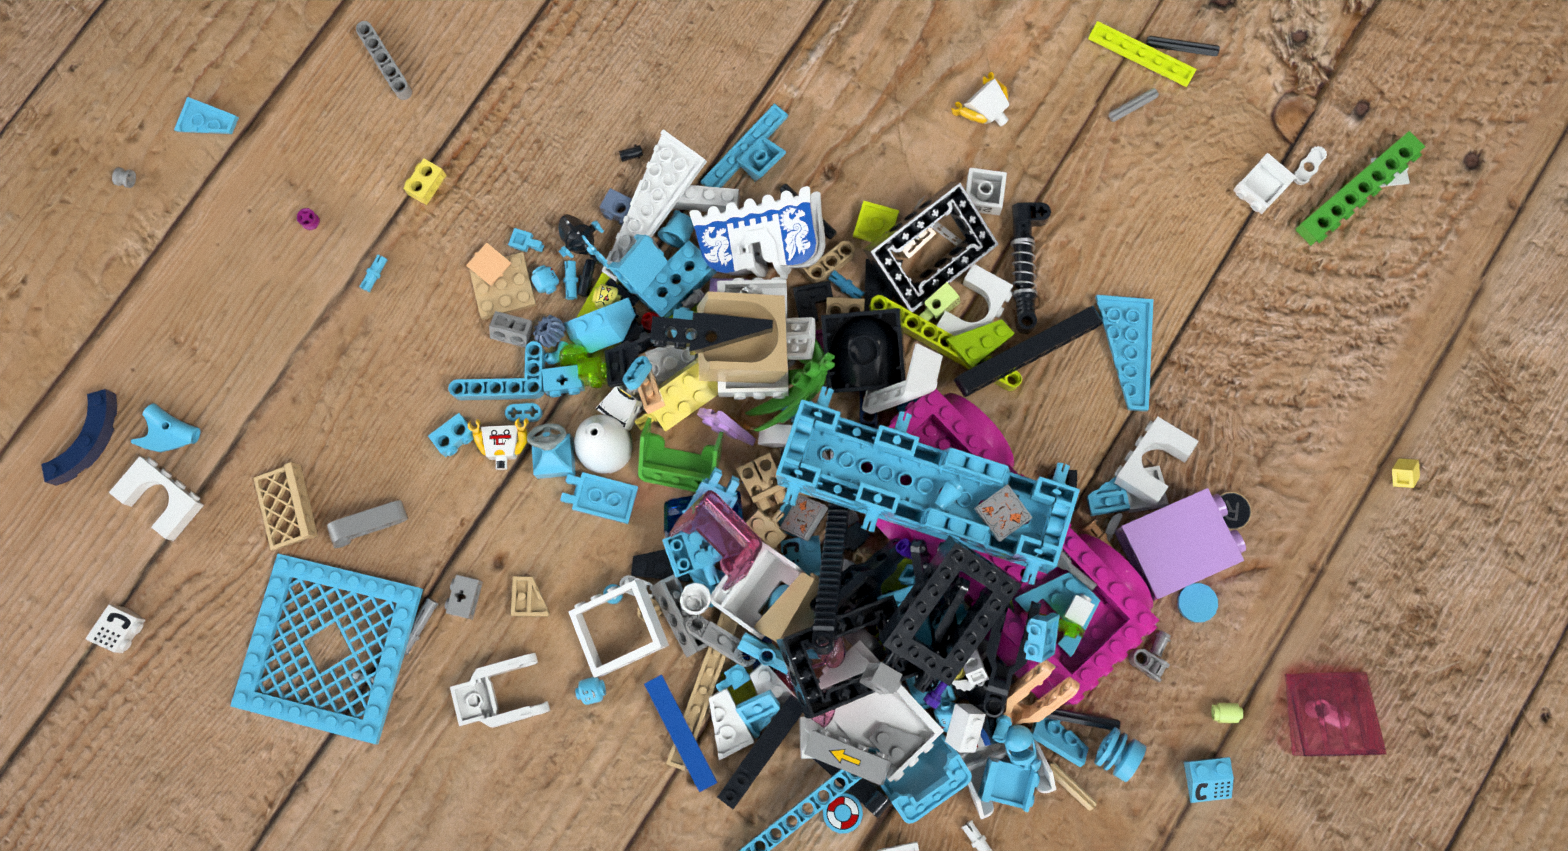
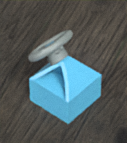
M552 423L543 424L533 428L528 433L527 441L532 445L533 475L537 479L567 476V474L576 475L574 438L570 433L566 434L564 427ZM551 429L558 430L560 434H552ZM544 430L541 435L533 437L536 433Z

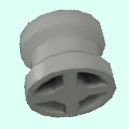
M117 167L113 172L112 181L114 185H124L126 188H132L136 182V173L133 170L125 171L123 168Z

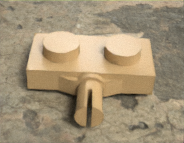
M758 508L745 521V525L772 549H775L787 536L777 523L785 515L780 509L770 517Z

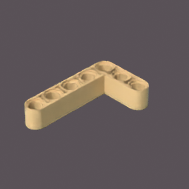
M842 241L821 257L814 265L799 268V270L812 284L824 282L829 276H832L831 273L834 270L839 271L853 259L854 245L850 241ZM849 249L851 252L845 255L841 251ZM834 260L836 264L829 266L827 261ZM818 271L822 275L820 277H814L812 276V273Z

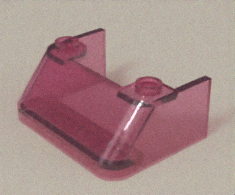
M708 490L678 519L669 536L672 538L680 531L692 534L697 530L722 556L720 567L722 572L728 576L722 589L726 591L748 575L762 548V541L717 493Z

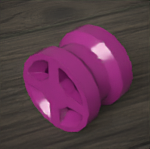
M301 209L297 214V221L306 230H314L318 227L320 219L311 209Z

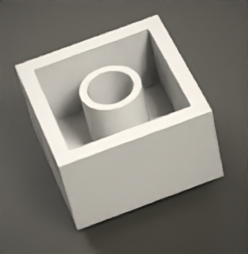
M969 168L965 191L979 213L1000 216L1004 199L1006 172Z

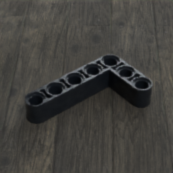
M813 759L831 776L840 770L835 766ZM841 777L836 778V780L844 787L845 780ZM861 778L847 789L878 819L892 803L864 778Z

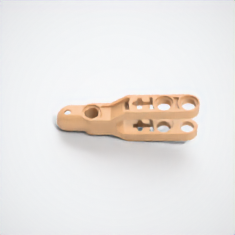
M1046 659L1010 686L1009 696L1001 715L1009 716L1012 726L1022 723L1040 722L1077 693L1080 687L1079 682L1072 677H1068L1032 705L1019 703V701L1030 694L1034 687L1042 685L1043 681L1055 669V665Z

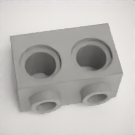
M495 311L489 325L490 339L526 348L532 335V320Z

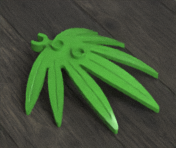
M816 339L812 359L799 360L806 364L804 369L788 370V385H794L789 388V396H785L783 399L772 398L745 412L748 416L769 414L787 407L770 421L755 428V431H762L779 422L784 423L797 413L801 399L810 402L821 390L826 379L827 370L832 369L835 365L832 362L835 356L830 353L824 355L823 349Z

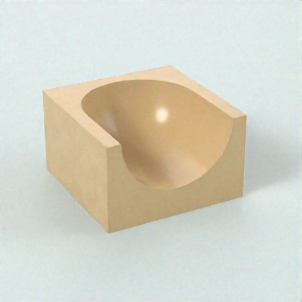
M710 291L706 293L697 305V313L773 320V332L699 353V381L775 384L788 372L785 296ZM713 333L706 337V340L709 342L717 339V336Z

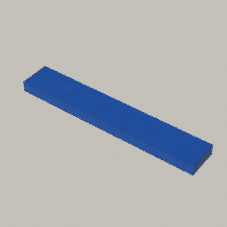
M661 674L645 683L644 685L698 791L701 792L718 783L663 675Z

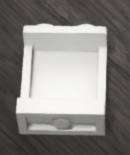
M1267 153L1249 174L1237 184L1233 191L1236 192L1240 199L1249 203L1254 211L1263 214L1294 181L1296 176Z

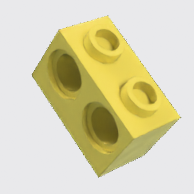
M423 159L421 163L416 165L415 172L411 178L406 180L403 189L409 196L427 205L447 175L442 168ZM432 171L429 176H425L427 172ZM422 186L419 191H415L417 187Z

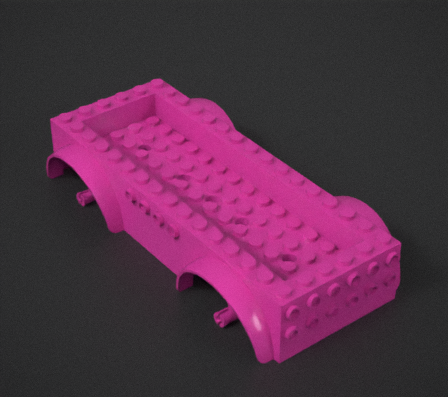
M935 389L933 392L921 396L916 403L912 401L905 407L903 421L907 413L912 415L906 432L920 437L919 443L940 450L951 447L1007 465L1011 473L1019 475L1013 469V453L1003 434L983 411L964 397L954 393L942 395ZM899 414L890 421L889 428H895ZM868 462L861 465V470L865 473H869L873 469L872 465ZM903 475L900 477L902 485L907 486L911 484L910 476ZM879 518L876 526L890 540L907 538L911 543L914 539L925 540L927 551L930 553L929 563L937 553L940 542H945L943 539ZM1071 524L1068 527L1062 552L1065 551V555L1068 554L1067 557H1070L1072 560V565L1097 584L1092 592L1100 599V602L1071 657L1057 644L1072 629L1059 617L1055 654L1047 659L1055 665V669L1043 681L1042 685H1037L1031 690L1040 699L1066 678L1072 677L1079 682L1080 687L1077 693L1063 705L1078 704L1085 697L1083 693L1094 689L1099 684L1098 679L1103 676L1106 677L1114 669L1112 667L1114 663L1122 662L1128 656V650L1139 646L1143 641L1141 637L1147 634L1150 635L1157 628L1155 624L1159 621L1151 612L1153 608L1152 595L1134 567L1120 553L1102 540L1088 534L1077 535L1070 528ZM974 550L1014 576L1022 584L1012 598L1014 613L1008 608L997 655L1007 666L1016 663L1029 613L1014 599L1069 571L1059 567L1054 568L1048 574L1038 571L1035 584L1031 585L1028 582L1024 583L1021 581L1020 572L1021 570L1025 571V566ZM960 570L959 577L971 581L964 601L972 608L980 596L979 593L986 586ZM1043 599L1038 602L1041 603L1039 615L1047 616L1050 613H1056ZM991 629L989 630V632L987 633V635L984 637V638H985L986 640H988V641H989ZM1027 660V663L1015 672V675L1020 679L1040 662Z

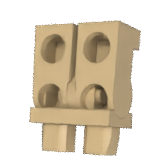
M770 453L754 460L762 477L761 479L752 461L736 468L753 504H756L762 512L771 508L767 501L768 498L774 496L777 504H781L785 497V487L777 485V468Z

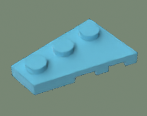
M187 97L174 131L233 134L239 117Z

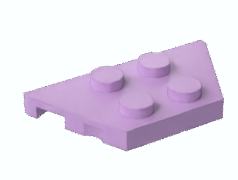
M699 409L697 415L703 419L702 423L712 427L711 430L716 433L724 432L733 439H738L753 446L756 439L724 412L718 410L717 413H714L715 411L712 409Z

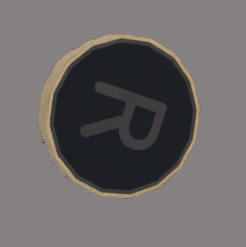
M1236 492L1221 494L1220 496L1228 510V515L1224 516L1223 519L1229 531L1245 527L1252 515L1251 505L1242 494Z

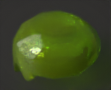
M579 344L564 346L559 353L561 367L572 365L585 367L588 364L586 348Z

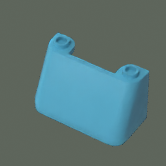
M943 733L932 742L934 746L927 753L922 752L918 756L919 761L911 768L907 766L903 770L905 774L897 782L894 780L890 782L886 778L884 785H880L906 823L910 824L918 821L967 786L971 781L972 775L959 753L945 742L946 737Z

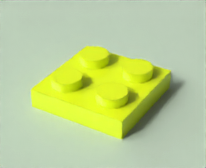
M863 201L853 237L869 242L875 241L896 225L899 210Z

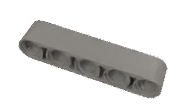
M367 21L359 22L356 26V32L388 84L399 99H409L412 95V90L374 28Z

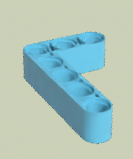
M536 341L526 345L525 378L457 379L449 384V392L457 400L539 399L545 393L542 369H545L546 363L544 360L545 350ZM534 349H540L537 355H531ZM536 366L539 367V371L537 373H531L532 368ZM520 385L519 391L513 393L512 388ZM539 385V389L536 392H531L532 386ZM460 386H463L462 392L456 394V389ZM477 386H482V390L479 393H474ZM501 386L498 393H493L494 387Z

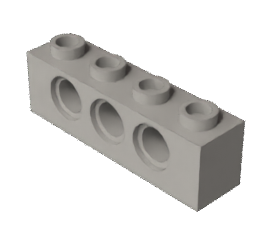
M673 574L653 585L650 589L686 658L708 647L709 645L692 636L686 630V621L693 615L686 613L681 607L680 597L684 589L678 578H675ZM693 620L691 623L693 629L700 630V623Z

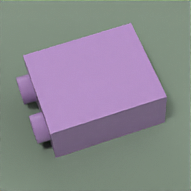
M1208 488L1115 530V534L1129 563L1146 583L1153 601L1244 561L1241 553L1246 551L1245 542L1237 530L1229 531L1223 519L1224 516L1228 515V510L1219 494L1211 495Z

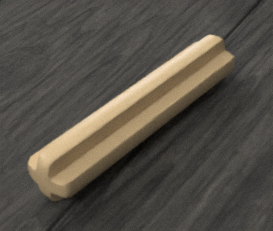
M1055 762L1049 764L1054 779L1089 811L1093 810L1097 802Z

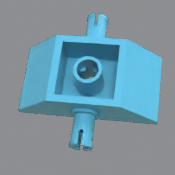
M694 507L683 510L682 513L688 526L687 530L662 539L675 578L698 569H703L708 586L719 583L720 580L714 566L716 562L737 555L744 549L733 515L731 514L705 524H699Z

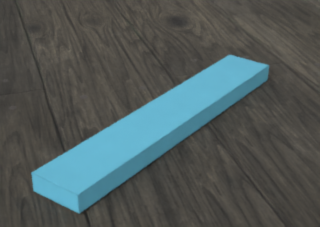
M774 103L701 180V184L708 187L721 188L741 167L736 160L761 136L768 139L788 118V114Z

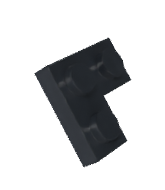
M830 280L793 287L798 317H813L815 322H819L815 304L827 302V297L833 298Z

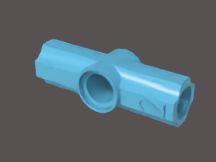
M746 632L744 633L737 649L758 659L761 664L771 666L789 676L782 654L775 645L765 643ZM764 651H770L773 654V656L767 658L762 653Z

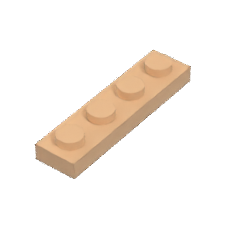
M645 352L638 355V357L646 356ZM651 369L643 383L637 388L647 414L665 406L653 370Z

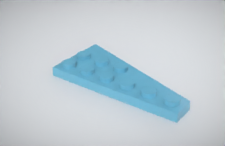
M1096 295L1095 299L1100 316L1104 321V330L1127 409L1147 412L1149 410L1154 299Z

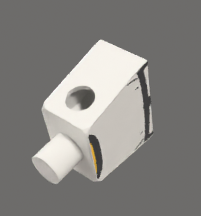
M616 386L596 407V410L604 415L614 417L625 429L630 431L643 403L635 398L638 389L629 390L627 388L624 390Z

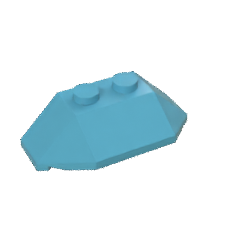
M629 298L564 322V326L570 341L587 352L593 353L624 341L634 320L635 313Z

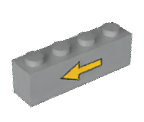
M821 728L819 731L812 730L804 752L805 755L876 784L884 785L892 761L887 759L888 755L876 751V754L868 752V747L858 743L856 747L850 745V740L838 736L837 739L830 737L831 732Z

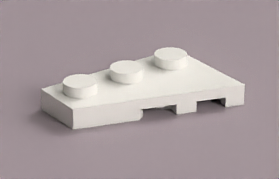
M760 664L750 674L757 694L760 695L771 689L781 704L780 709L791 694L795 696L769 666Z

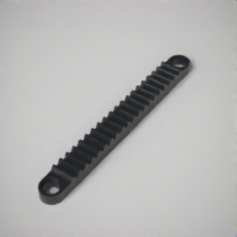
M830 502L828 504L829 509L825 527L826 533L812 635L813 649L820 655L828 654L834 648L850 510ZM821 640L829 642L826 646H819L817 644Z

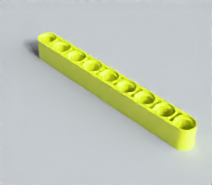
M877 295L872 298L869 311L901 308L903 332L969 369L950 346L944 347L940 343L941 340H946L954 335L884 296ZM874 303H881L883 308L876 309ZM913 321L916 324V327L910 328L907 325V322ZM924 331H931L933 337H926ZM987 356L984 360H982V363L993 357ZM1015 371L994 382V384L1007 391H1013L1021 384L1022 376L1018 371ZM1013 377L1016 380V384H1010L1007 378Z

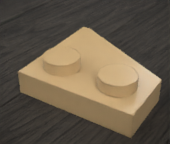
M513 576L511 616L550 617L549 610L534 577Z

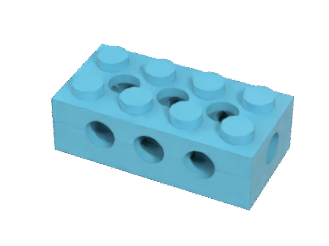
M688 241L668 260L667 264L641 295H636L649 310L656 313L659 317H670L673 315L674 309H679L683 306L681 302L689 297L694 289H701L717 271L707 265L701 251L691 241ZM690 267L694 268L692 271H686ZM680 280V283L673 284L674 281ZM662 293H667L665 297H659Z

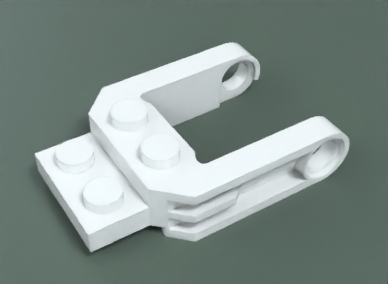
M536 653L477 668L469 682L450 687L459 726L481 721L485 725L494 728L549 712V703L546 701L538 705L499 714L493 683L490 680L492 676L537 664Z

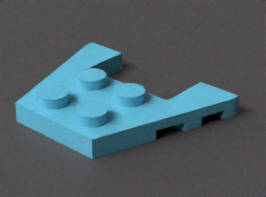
M1068 572L1016 597L1014 600L1028 612L1031 601L1038 603L1043 599L1057 614H1060V617L1072 629L1057 644L1071 657L1100 599L1086 585ZM1080 594H1083L1092 599L1090 603L1095 605L1083 627H1079L1063 618L1074 595L1080 596Z

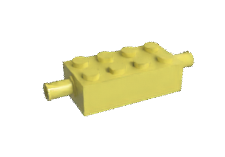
M697 358L658 385L665 406L650 414L645 413L637 420H634V422L642 430L649 417L652 418L651 423L654 421L658 422L666 432L718 395V382L699 381V363Z

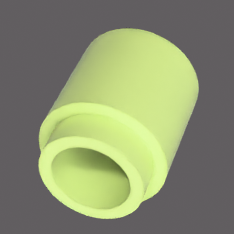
M1218 702L1211 707L1212 720L1218 723H1239L1240 719H1243V709L1239 707L1238 703Z

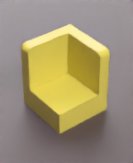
M1398 459L1392 468L1393 486L1414 488L1420 478L1419 460Z

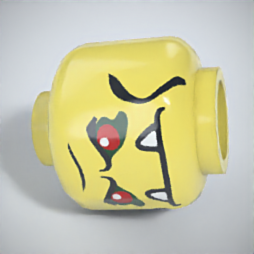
M601 284L599 288H595L592 302L595 303L596 308L600 309L620 301L621 295H618L616 287Z

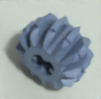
M552 315L544 316L542 321H538L539 324L534 327L533 335L535 340L547 348L555 347L557 342H561L560 339L565 336L566 328L564 323Z

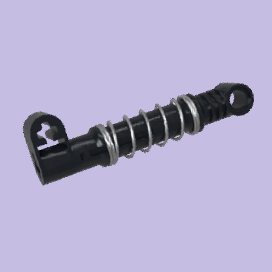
M1043 202L1016 203L1012 205L1013 238L1011 239V246L1014 247V252L1011 255L1014 256L1012 265L1015 268V272L1012 273L1015 275V281L1012 284L1018 288V290L1013 292V298L1017 303L1016 329L1021 334L1031 333L1037 324L1034 303L1037 298V285L1034 283L1037 276L1034 274L1036 266L1033 264L1036 256L1033 254L1035 239L1032 236V227L1044 226L1049 220L1051 208ZM1031 211H1033L1034 218H1031ZM1022 320H1029L1031 325L1025 326Z

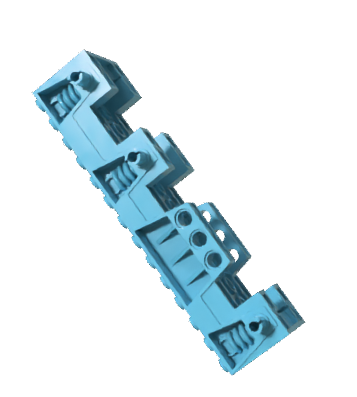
M821 387L817 403L801 399L776 472L777 485L787 488L782 502L788 504L792 496L790 505L795 506L800 492L866 514L861 528L867 530L868 524L871 522L870 532L875 531L874 529L879 518L946 540L951 535L973 550L1025 566L1021 581L1024 583L1028 582L1031 585L1035 584L1038 571L1048 574V572L1057 567L1080 489L1065 484L1068 470L1070 469L1069 465L1065 464L1063 467L1064 463H1057L1053 479L1049 480L1039 476L1037 480L1011 473L1009 467L1004 464L951 447L940 450L919 443L920 437L906 432L912 415L909 413L906 414V418L903 421L905 412H899L895 428L880 425L879 429L842 418L840 417L841 412L830 409L828 406L834 390L831 388L828 389L825 396L827 387ZM831 450L834 453V457L831 460H825L822 457L823 451ZM865 462L870 463L873 467L869 473L861 470V465ZM903 475L910 476L911 484L907 486L902 485L900 477ZM952 479L964 490L961 493L962 496L943 511L934 502L939 495V490L943 488L946 482ZM1008 484L1033 518L1029 520L1028 524H1023L1002 541L998 542L990 532V527L985 525L974 508L979 505L980 501H985Z

